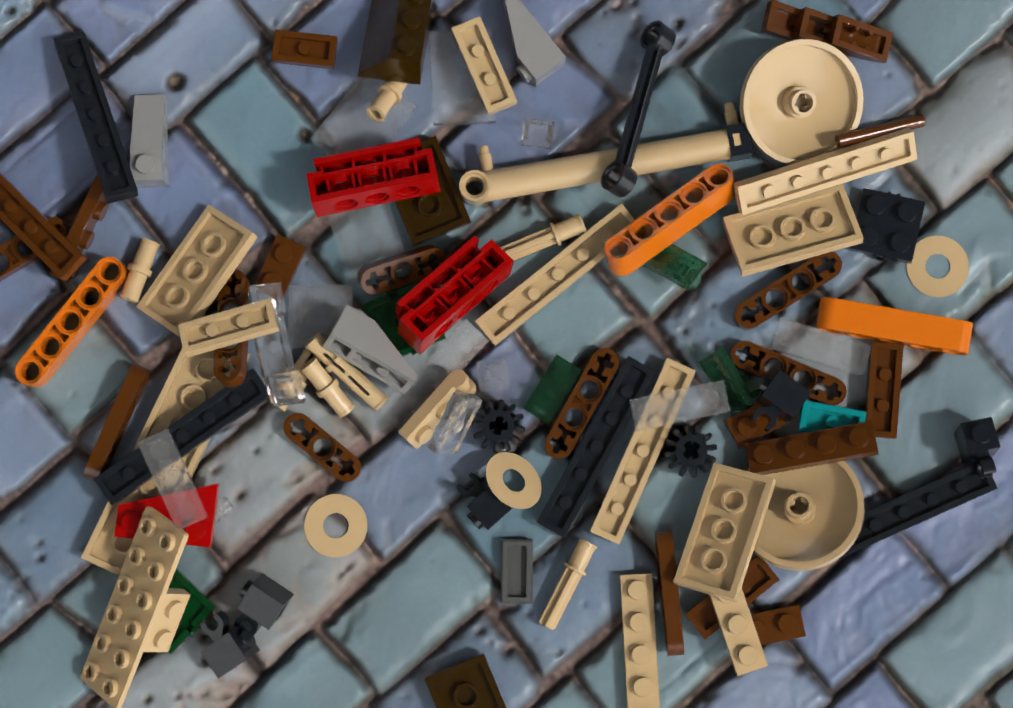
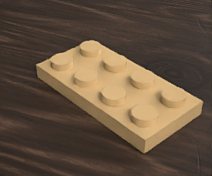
M843 184L749 214L742 215L741 213L725 216L722 222L741 277L861 244L864 238Z
M208 204L136 307L180 337L178 324L201 318L258 236Z
M713 463L673 581L676 585L737 602L776 484L774 478Z

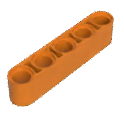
M714 164L609 238L604 245V252L611 272L617 276L631 274L731 202L735 197L733 173L730 167L725 164Z
M105 257L94 266L17 363L15 375L19 382L35 388L42 387L48 383L124 287L129 273L126 270L125 264L114 257ZM110 266H118V276L114 280H107L105 276L107 269ZM97 290L99 292L98 301L94 305H87V294L90 291ZM72 315H78V327L74 330H68L66 326L67 319ZM57 339L59 350L54 355H49L46 350L47 345L51 340ZM37 364L39 375L36 379L30 381L27 377V370L31 365Z
M830 297L820 298L816 330L885 343L904 344V346L954 355L969 354L973 323L969 321Z

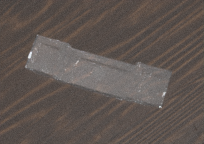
M280 282L249 285V304L271 298L280 330L279 332L254 338L262 378L273 407L305 403L306 399L300 372L295 371L284 321L286 307Z
M467 319L461 323L444 341L445 343L416 372L418 377L406 394L397 390L378 409L398 430L403 427L453 370H463L489 342Z

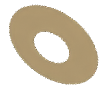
M929 236L916 244L912 263H907V272L912 284L922 293L932 297H945L954 294L964 285L969 273V261L964 249L953 239L945 236ZM941 254L949 260L950 271L947 276L936 279L927 273L926 261L930 256Z
M502 452L494 455L489 460L486 467L487 482L494 495L500 501L517 509L530 508L538 502L541 496V481L534 467L526 459L514 453ZM514 469L523 476L525 487L522 491H512L504 484L503 473L506 470Z
M342 494L324 496L318 499L306 514L304 523L305 535L310 545L320 554L328 557L347 556L357 550L366 537V514L360 504L351 497ZM339 513L346 517L349 527L344 536L331 538L325 533L323 523L330 514Z

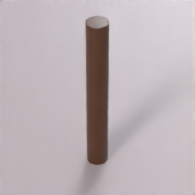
M917 115L835 136V143L837 147L867 141L908 127L911 130L925 126V119L923 115Z

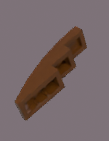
M775 0L767 2L761 32L786 40L812 39L822 41L837 48L846 56L879 63L887 62L893 36L892 32L840 14L831 16L808 7L798 9Z

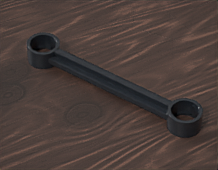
M661 21L650 23L641 35L640 44L646 51L615 161L606 167L601 177L602 187L620 198L628 195L636 184L637 173L631 168L662 56L672 49L676 40L675 32Z

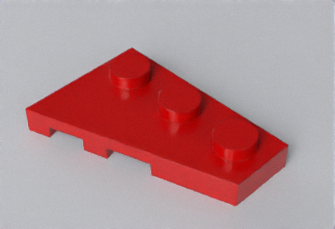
M220 484L119 504L114 537L133 539L145 508L153 507L188 533L189 537L186 545L211 548Z

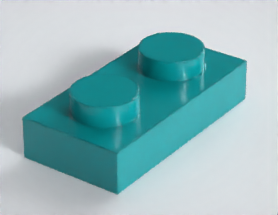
M805 401L801 407L797 432L807 433L865 422L867 412Z

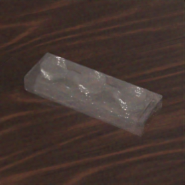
M780 318L770 349L854 375L863 376L872 345Z
M724 380L629 400L636 432L730 412Z
M165 429L137 442L173 523L183 529L207 518L208 514L170 430Z

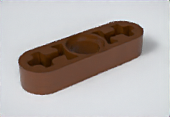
M432 244L425 245L363 265L358 271L357 281L362 289L369 294L383 293L425 279L448 258L445 252L438 246ZM432 253L439 257V259L434 261L435 266L433 267L428 263H423L430 260L429 255ZM414 258H417V260L423 264L417 266L416 262L414 261ZM404 261L409 262L410 272L404 277H397L395 275L397 264ZM385 267H387L388 275L391 277L390 281L385 276H382L387 274L384 270ZM372 272L377 276H381L375 279V285H371L366 281L370 279V273Z
M294 413L286 418L283 426L285 435L337 479L343 482H352L360 476L362 471L360 460L308 416L302 413ZM303 419L306 422L303 427L311 434L314 429L319 431L318 434L310 439L307 447L303 445V442L307 440L305 436L297 433L295 436L292 434L294 428L291 426V423L294 420L301 422ZM322 438L328 439L332 445L330 454L325 457H320L314 452V444ZM339 448L343 453L338 457L345 462H349L351 459L355 462L352 466L355 470L353 475L346 473L342 476L340 474L342 467L335 461L332 467L327 464L328 461L335 457Z

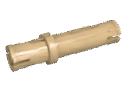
M318 332L307 343L305 348L326 365L325 370L336 374L373 411H377L386 402L388 396L381 392L351 363L324 349L322 346L325 339Z

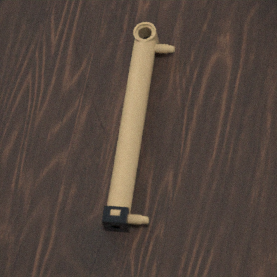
M729 102L724 105L727 124L725 129L638 144L631 168L636 171L638 176L724 160L734 162L750 159L754 153L751 136L745 124L739 123L734 103ZM482 145L479 147L481 171L471 170L461 177L459 182L460 196L466 204L480 206L489 201L601 182V177L606 167L615 161L618 148L494 169L489 147ZM473 181L479 182L483 185L484 189L478 195H471L466 190L469 183Z

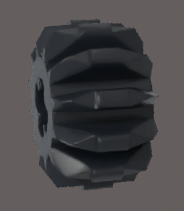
M500 399L498 401V410H494L491 401L486 402L488 414L481 409L476 411V414L484 420L483 422L472 421V426L483 428V430L473 434L474 439H480L486 436V439L481 444L483 449H486L492 441L494 442L493 453L497 454L499 452V443H503L506 452L511 451L509 439L516 444L521 442V439L513 434V432H525V427L514 425V423L524 419L523 414L511 416L516 409L515 404H511L507 411H504V400ZM496 418L503 419V424L507 423L508 425L507 430L501 431V435L493 434L494 429H489L490 423H495Z
M684 424L682 429L684 436L677 429H673L671 433L677 441L666 439L664 442L666 446L672 447L673 451L663 452V457L673 456L675 459L668 464V468L673 469L678 464L681 465L678 470V476L680 477L685 475L687 467H689L691 478L697 477L696 466L703 473H707L709 469L703 461L705 460L709 463H715L716 458L708 455L707 451L716 450L717 445L711 444L707 446L705 443L711 439L712 434L709 432L702 438L699 437L702 431V426L697 425L693 434H691L689 424ZM685 443H688V446L694 444L697 447L694 451L696 456L694 460H692V456L684 457Z

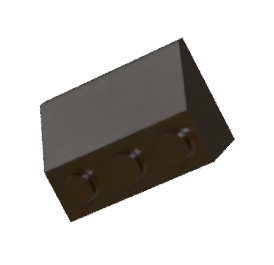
M433 0L371 1L358 77L420 85L433 13Z

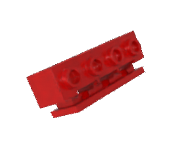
M420 137L315 158L313 161L317 172L306 174L311 203L317 217L441 192L432 148L422 150Z
M473 236L396 303L395 318L399 321L398 334L419 355L510 276L514 260L492 239L479 249V239Z

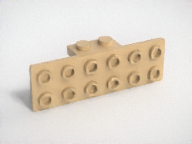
M146 507L80 675V679L113 708H122L143 652L169 651L191 595L184 589L169 588L189 535L153 507Z

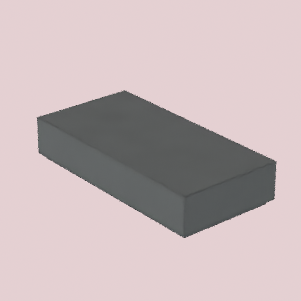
M501 539V604H532L533 540Z

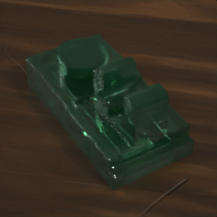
M671 244L642 266L686 290L694 291L700 284L701 275L708 267V263Z
M724 347L698 362L731 415L753 404L752 400L760 394L757 389L752 392L749 391L745 382L750 379V376L745 374L740 377L733 359L727 354Z
M556 355L523 409L550 425L580 378L583 370Z

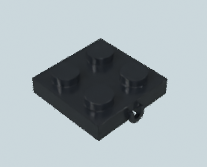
M863 188L856 216L864 237L863 243L850 246L849 250L873 255V259L878 261L890 259L911 264L925 201L903 197L901 194L895 195L891 192L884 193Z

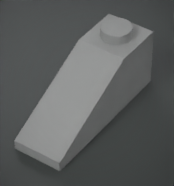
M503 0L516 63L518 64L516 70L526 83L531 81L537 87L565 65L566 56L520 0Z
M166 94L134 95L130 169L137 188L169 187Z
M349 305L345 306L322 347L406 394L418 377L375 320L368 317L360 309L352 308Z

